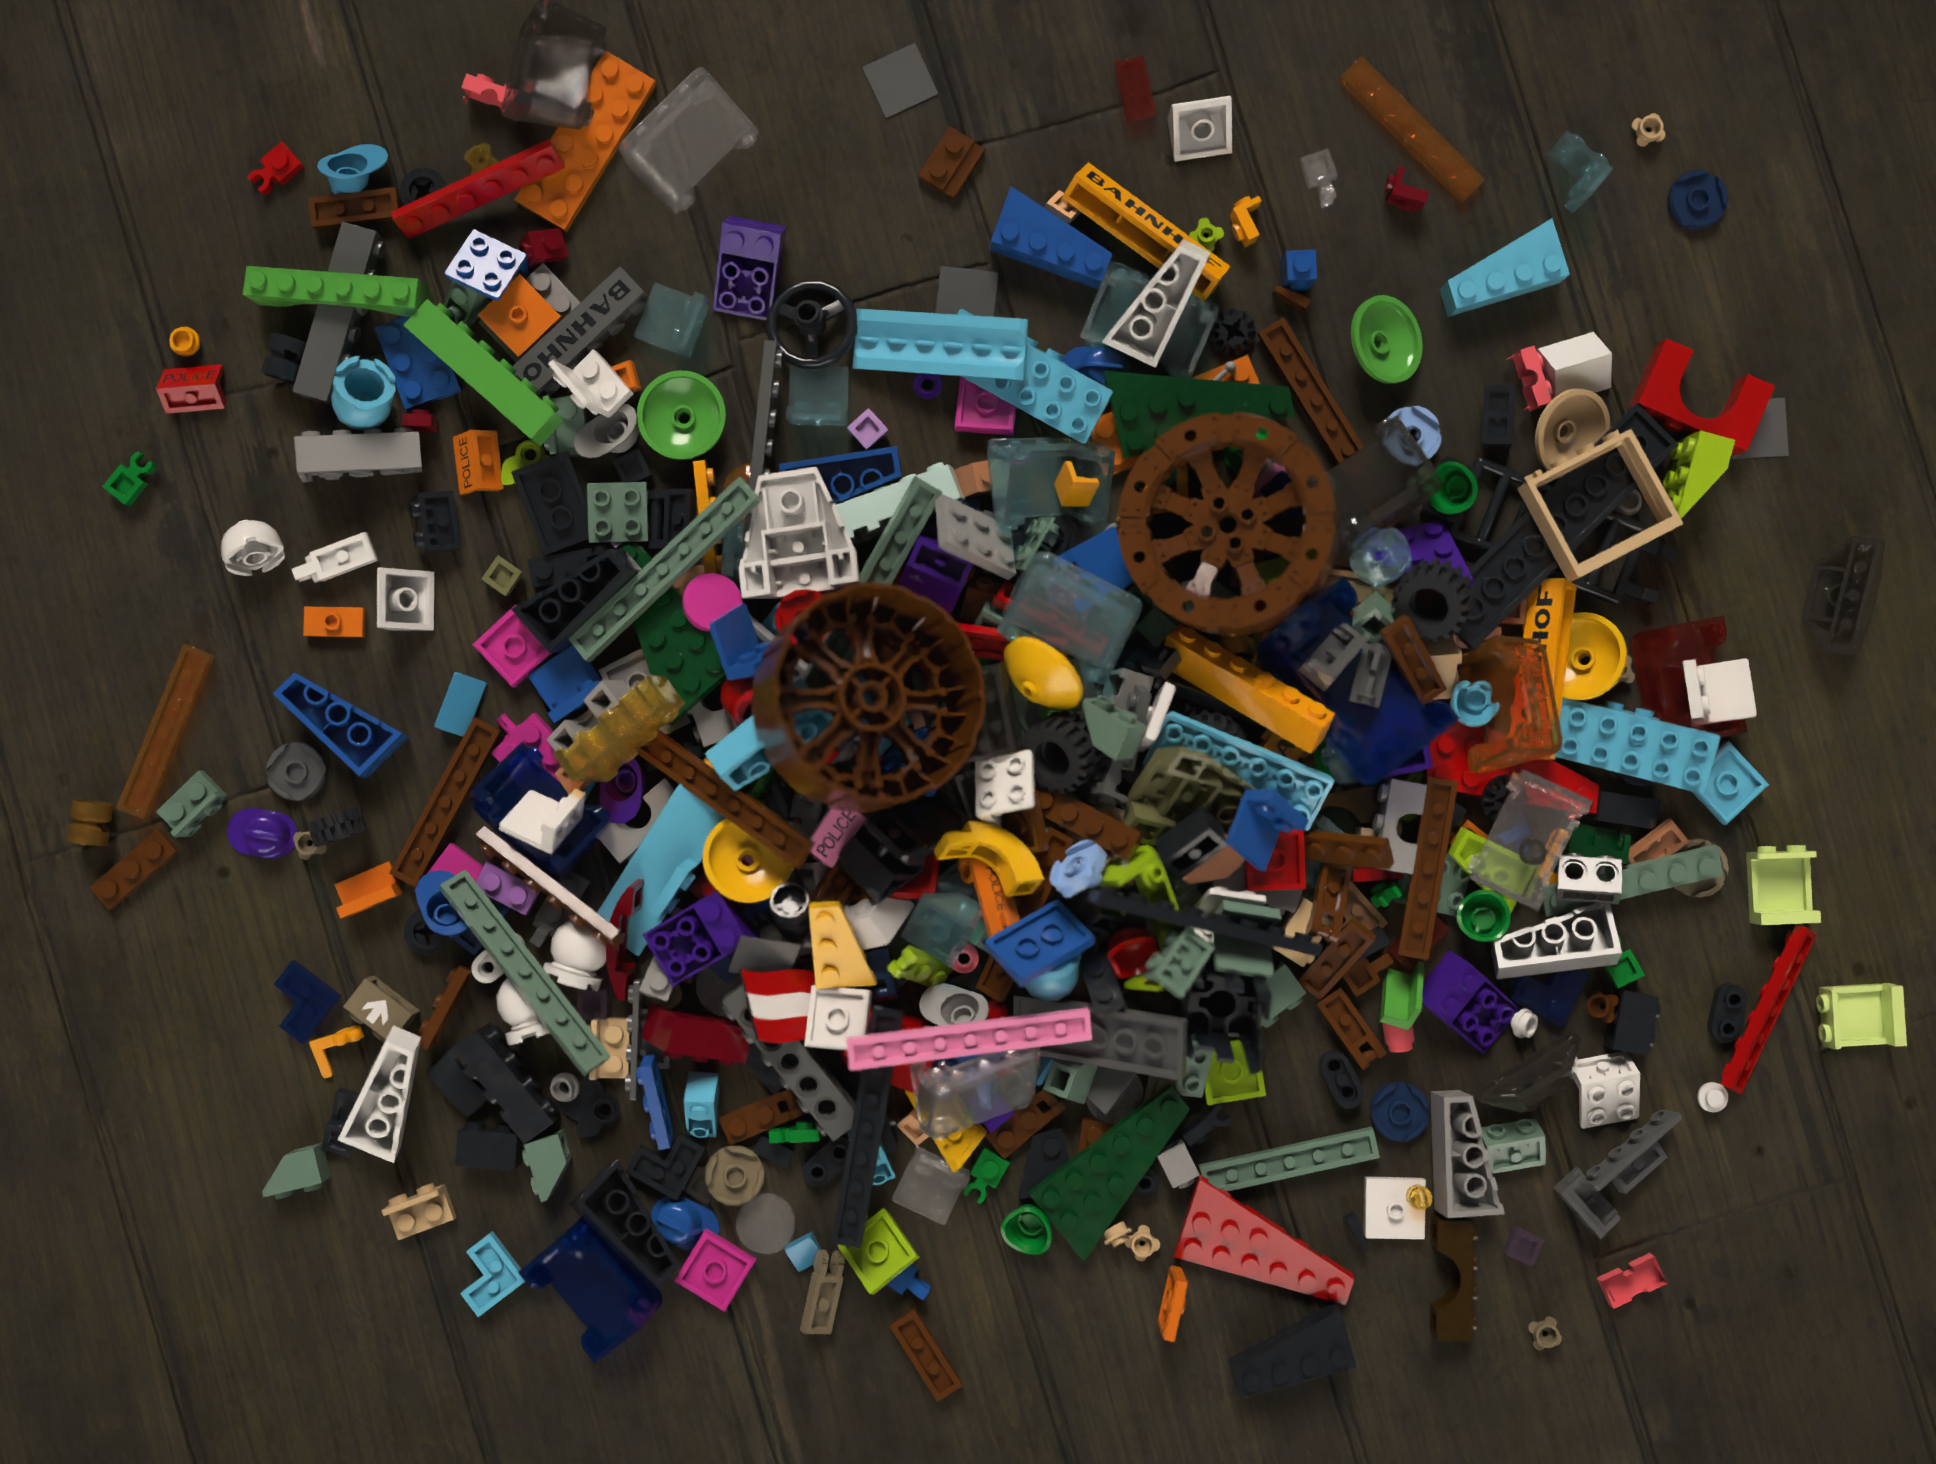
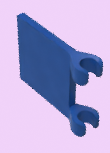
M1114 526L1050 560L1054 570H1058L1073 562L1089 593L1072 602L1076 613L1089 609L1135 582L1124 562L1118 533Z

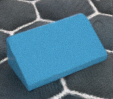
M455 672L434 727L463 737L477 713L488 683Z

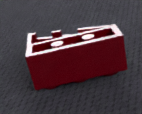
M650 1003L641 1038L663 1050L664 1056L681 1059V1055H689L690 1059L698 1062H707L708 1058L716 1059V1062L719 1064L733 1066L734 1062L746 1063L750 1043L742 1035V1027L736 1020L732 1021L731 1019L707 1014L705 1016L687 1014V1010L677 1009V1012L667 1011L660 1007L659 1004Z

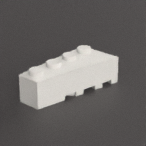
M393 1025L338 1138L339 1141L392 1163L395 1162L403 1140L421 1042L420 1036Z

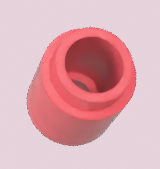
M960 941L953 945L949 954L951 967L959 973L973 971L979 962V953L976 946L968 941ZM961 953L969 955L970 960L968 963L962 964L959 962L958 957Z
M1382 1023L1384 1041L1388 1045L1390 1052H1406L1413 1049L1412 1043L1415 1042L1413 1024L1409 1030Z

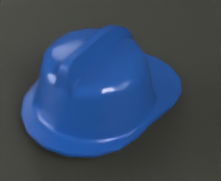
M1076 347L1069 351L1062 359V362L1068 364L1070 368L1105 387L1102 371L1130 373V365L1125 355L1109 347Z
M443 870L431 871L418 882L415 891L416 899L428 927L437 934L453 937L465 931L468 926L439 888L442 883L455 875Z
M665 1196L658 1200L652 1208L651 1219L665 1241L684 1250L692 1251L706 1228L719 1234V1221L714 1212L706 1206L683 1196H680L677 1201L669 1196Z

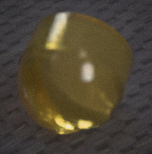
M1415 1184L1407 1190L1406 1201L1414 1209L1425 1210L1432 1203V1194L1426 1187ZM1420 1191H1422V1195H1423V1198H1424V1202H1423V1203H1422L1421 1197H1420V1195H1419V1193H1418V1192H1420Z

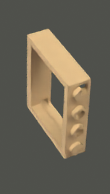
M1632 429L1622 434L1618 430L1602 437L1604 443L1596 447L1593 443H1590L1576 451L1578 456L1571 460H1568L1567 456L1556 460L1550 464L1551 470L1542 473L1541 469L1524 477L1526 483L1517 488L1568 583L1683 524ZM1617 448L1658 524L1578 564L1537 488Z

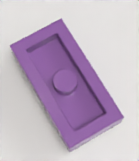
M490 861L485 862L476 880V883L485 895L524 915H528L540 892L539 890L538 893H535L523 882L525 879L517 875L513 876L504 868Z

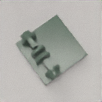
M647 482L587 483L589 543L648 541L647 504L650 503V500L648 499Z
M1054 517L1034 519L1026 530L1025 534L1028 538L1024 545H1019L1014 551L1016 570H1022L1021 574L1031 579L1033 574L1037 575L1043 564L1034 555L1041 559H1046L1045 555L1037 551L1038 547L1047 552L1051 550L1041 542L1043 541L1052 547L1060 535L1058 533L1060 527L1053 523Z

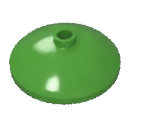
M1388 295L1374 296L1364 301L1358 307L1351 324V343L1361 367L1369 376L1381 383L1396 384L1407 380L1415 373L1420 364L1423 346L1421 331L1412 312L1400 300Z
M672 371L657 377L646 387L638 403L637 422L644 440L656 452L671 459L688 460L707 453L719 441L726 424V407L720 392L707 378L691 371ZM684 414L690 416L686 424L680 423V417Z

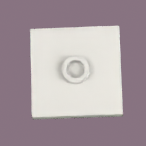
M1165 682L1152 698L1148 708L1145 723L1146 729L1143 733L1140 752L1146 751L1158 737L1176 690L1175 686Z
M811 985L804 1046L847 1050L846 1037L867 1035L872 991L850 988L816 989V986Z
M1364 1177L1363 1233L1365 1238L1425 1239L1426 1180L1424 1178Z

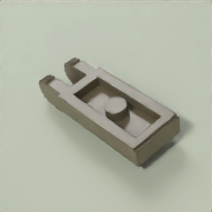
M817 1250L813 1262L814 1272H812L800 1331L804 1334L830 1335L832 1333L844 1278L842 1273L845 1256L841 1250H835L832 1253L829 1264L831 1273H826L829 1259L827 1250Z

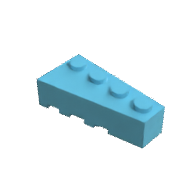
M1553 219L1548 220L1448 280L1439 289L1447 316L1450 317L1556 285L1568 277L1570 273Z
M801 677L791 684V687L811 690ZM804 710L793 714L796 724L794 726L797 735H801L807 744L809 741L817 738L829 726L827 723L833 715L831 713H824L822 710ZM753 715L705 753L719 776L734 791L769 772V766L772 765L764 753L767 750L762 739H758Z

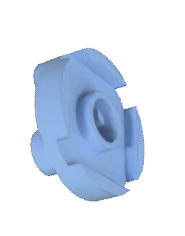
M1420 406L1400 408L1385 420L1381 429L1380 445L1387 456L1396 463L1416 466L1427 461L1437 452L1441 444L1439 422L1435 415L1426 408ZM1415 429L1417 431L1415 437L1418 441L1408 443L1405 440L1404 431L1409 432Z
M1083 840L1069 847L1065 851L1067 857L1062 863L1057 860L1050 872V882L1065 898H1069L1087 886L1093 888L1100 883L1103 878L1100 872L1104 868L1107 854L1092 840Z

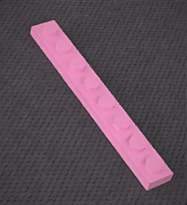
M1086 1007L846 1037L849 1070L1092 1040L1090 1010Z

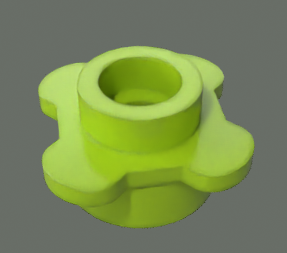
M1201 218L1198 221V227L1189 236L1212 252L1217 240L1222 239L1224 231L1221 227L1212 225L1208 218ZM1208 233L1209 237L1205 238L1203 234Z

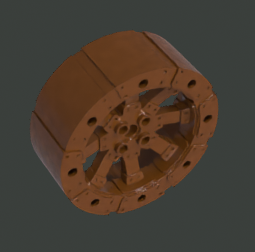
M1233 412V415L1213 413L1190 419L1173 427L1155 440L1156 444L1148 452L1144 451L1132 468L1125 482L1118 508V516L1120 517L1118 539L1121 553L1129 573L1141 591L1151 598L1154 604L1180 623L1201 632L1226 636V634L1242 636L1263 632L1286 622L1303 610L1301 607L1310 599L1313 600L1327 580L1333 567L1339 544V534L1337 531L1339 514L1335 497L1326 472L1309 447L1306 448L1300 442L1297 435L1282 425L1260 416ZM1256 433L1266 435L1267 438L1260 440L1256 437ZM1233 446L1234 449L1244 450V462L1237 480H1234L1227 490L1223 481L1219 479L1213 462L1215 461L1212 451ZM1269 459L1277 465L1285 467L1286 473L1293 481L1284 486L1285 489L1267 498L1263 496L1254 499L1256 484L1262 468L1265 469ZM1189 462L1193 470H1196L1203 486L1201 490L1204 500L1195 498L1190 500L1174 493L1172 489L1165 486L1172 476L1171 473L1176 468L1179 469ZM1311 477L1319 480V485L1314 489L1307 487V480ZM1225 500L1223 508H1214L1215 504ZM1303 506L1306 525L1303 527L1301 538L1292 537L1291 539L1274 533L1271 528L1265 526V524L1273 520L1274 516L1291 508L1296 509ZM1154 509L1163 512L1167 510L1183 517L1185 521L1193 526L1187 528L1183 534L1167 540L1159 539L1154 541L1153 532L1150 529V521H1153ZM1245 510L1253 511L1252 519L1244 520L1242 518L1243 512ZM1227 519L1237 521V527L1232 533H1224L1221 530L1223 522ZM1211 527L1213 529L1212 535L1208 538L1203 537V529ZM1241 540L1239 548L1233 549L1230 547V543ZM1315 549L1318 551V557L1312 561L1306 558L1307 551ZM1256 550L1262 552L1266 550L1283 556L1285 560L1290 562L1279 579H1275L1268 585L1265 584L1263 579H1260L1254 564L1256 561L1254 552ZM1138 551L1145 554V559L1141 563L1136 562L1135 553ZM1203 551L1200 559L1202 563L1194 579L1189 581L1186 588L1169 578L1170 575L1163 565L1171 562L1173 558L1189 552ZM1230 562L1233 568L1237 570L1242 582L1243 596L1232 597L1230 600L1211 597L1212 586L1220 569L1223 570L1226 563ZM1258 600H1263L1266 603V608L1262 612H1258L1254 608V604ZM1192 601L1194 603L1193 611L1185 612L1183 610L1184 602Z
M863 583L843 587L834 594L830 592L794 617L777 632L761 656L763 661L760 668L756 670L752 688V714L758 739H762L767 750L764 753L779 775L795 790L812 801L819 800L826 803V807L849 812H870L886 809L921 796V794L932 791L942 785L960 769L973 750L977 741L975 738L978 729L982 726L985 708V691L978 659H975L970 648L972 645L963 630L948 613L923 595L920 597L911 593L909 589L883 583ZM850 610L857 613V620L854 614H850ZM846 630L847 637L851 638L853 652L850 663L839 659L826 648L827 645L820 638L830 631L834 633ZM874 634H881L898 646L895 655L884 664L879 663L877 656H875L872 639ZM790 635H793L797 640L795 646L790 642ZM915 638L919 641L917 649L910 645V642ZM800 659L807 664L811 663L827 676L825 679L831 686L819 690H802V688L791 687L794 675L791 674L792 670L798 665ZM913 664L916 665L923 675L927 690L925 692L909 691V688L904 687L902 682L903 674ZM858 676H864L866 683L861 684L858 681ZM864 692L872 696V706L865 703L863 699ZM938 702H945L947 708L942 707L938 709ZM804 710H822L824 713L833 714L827 723L829 726L817 738H814L807 744L800 734L797 735L794 728L796 724L793 714ZM917 711L924 712V715H929L928 731L923 741L917 739L906 726V721L902 716L903 713ZM860 719H866L868 725L862 724L860 722ZM853 734L854 745H857L856 767L853 768V775L836 773V769L830 767L825 762L831 755L830 752L842 740ZM882 737L886 740H891L902 754L900 757L905 763L897 771L884 776L880 775V766H878L879 743H881ZM921 764L925 767L924 775L919 771ZM857 791L864 792L865 796L858 795Z

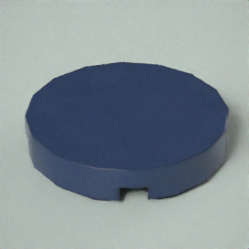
M1691 170L1681 175L1672 184L1667 195V209L1672 219L1681 227L1690 230H1703L1715 224L1722 217L1728 205V192L1720 178L1708 174L1709 172L1705 170Z
M1399 1081L1390 1082L1379 1088L1372 1097L1369 1111L1370 1119L1379 1133L1387 1139L1403 1142L1418 1137L1428 1125L1430 1108L1425 1095L1412 1084Z

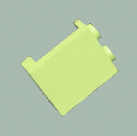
M1787 845V851H1776V846L1757 847V852H1746L1750 923L1758 925L1821 923L1820 911L1813 910L1810 858L1817 857L1816 851L1806 850V845Z
M1880 983L1819 987L1816 1005L1821 1016L1818 1034L1822 1046L1834 1050L1845 1046L1888 1044L1895 1047L1907 1046L1903 986Z

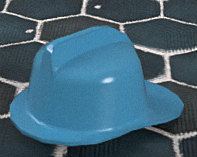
M362 144L337 154L323 157L318 161L317 168L322 174L327 176L334 194L359 192L368 185L370 173L381 168L388 161V153L379 145Z

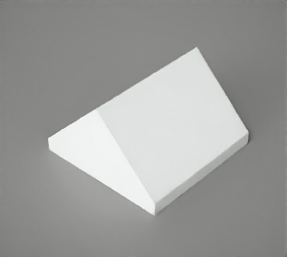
M1231 96L1171 105L1167 119L1174 161L1232 153Z
M1594 332L1536 350L1543 358L1544 368L1542 370L1545 380H1548L1552 387L1553 396L1551 399L1566 390L1575 388L1590 390L1594 393L1611 388L1612 353Z
M377 568V628L389 631L434 630V572Z

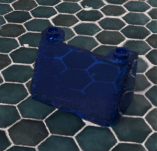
M521 742L470 791L471 806L488 825L513 847L560 884L610 826V814L600 804L596 806L592 804L586 806L584 804L582 819L552 854L501 831L499 825L529 790H534L557 802H560L563 797L567 798L569 796L562 784L544 769V764L541 761L544 757L540 751L534 746L527 747Z
M581 1217L518 1271L523 1280L536 1290L543 1289L550 1283L588 1327L581 1336V1345L594 1363L635 1334L662 1304L661 1291L659 1289H651Z

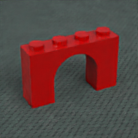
M1667 338L1658 343L1628 409L1637 403L1654 420L1663 423V427L1671 432L1679 433L1681 431L1692 435L1701 430L1734 439L1735 443L1731 456L1747 451L1775 385L1747 374L1736 380L1728 401L1718 417H1699L1686 408L1680 396V382L1694 350Z

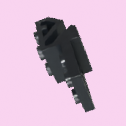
M939 789L934 797H925L921 794V796L897 804L891 809H881L871 815L865 822L867 831L873 837L852 836L839 854L838 865L872 899L880 904L924 871L925 858L934 852V848L943 835L950 831L961 832L966 823L970 821V818Z

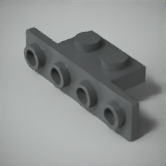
M644 978L634 980L633 985H630L628 990V1002L633 1003L632 1015H628L627 1032L632 1033L631 1045L628 1044L626 1049V1062L631 1063L630 1074L626 1075L625 1092H630V1100L636 1101L641 1094V1085L638 1083L636 1071L644 1056L656 1054L659 1069L671 1068V1058L664 1056L663 1050L641 1038L649 1009L644 1007V995L639 991Z
M1664 1109L1652 1114L1649 1122L1642 1128L1634 1130L1629 1135L1627 1141L1621 1146L1613 1148L1605 1160L1587 1171V1175L1580 1180L1582 1186L1600 1191L1612 1181L1618 1192L1624 1194L1629 1192L1668 1158L1657 1141L1683 1119L1680 1113Z

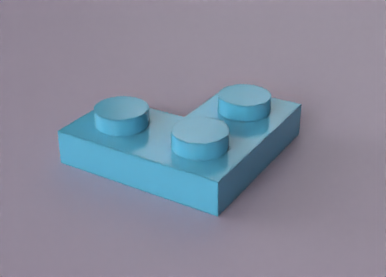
M493 1231L466 1251L483 1276L460 1294L477 1317H479L528 1279Z

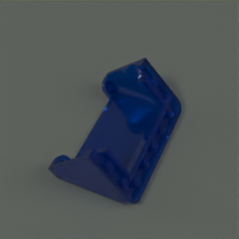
M1343 577L1307 600L1262 640L1258 647V654L1277 680L1297 689L1301 694L1323 704L1327 709L1336 713L1324 739L1360 783L1372 786L1460 720V718L1443 701H1433L1425 707L1391 665L1389 666L1379 708L1349 701L1362 649L1325 691L1299 671L1300 667L1335 628L1341 630L1339 627L1345 623L1355 629L1352 626L1353 618L1349 613L1356 607L1358 596L1352 585Z

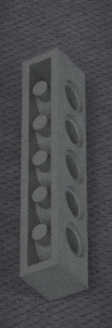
M742 982L726 993L722 1000L724 1004L722 1008L725 1014L732 1021L736 1019L742 1027L741 1033L750 1044L755 1043L761 1050L759 1053L761 1059L768 1067L773 1066L780 1074L778 1079L786 1090L792 1089L798 1097L796 1101L799 1107L806 1114L808 1112L812 1114L816 1120L815 1126L823 1136L828 1135L834 1142L852 1128L856 1102L812 1047L804 1046L805 1040L786 1043H768L756 1040L751 1017L746 1013L748 1005ZM791 1053L796 1055L799 1061L796 1064H787L783 1060V1056ZM805 1077H812L816 1080L817 1085L806 1087L802 1084L801 1080ZM830 1100L836 1107L832 1110H824L821 1108L820 1102Z

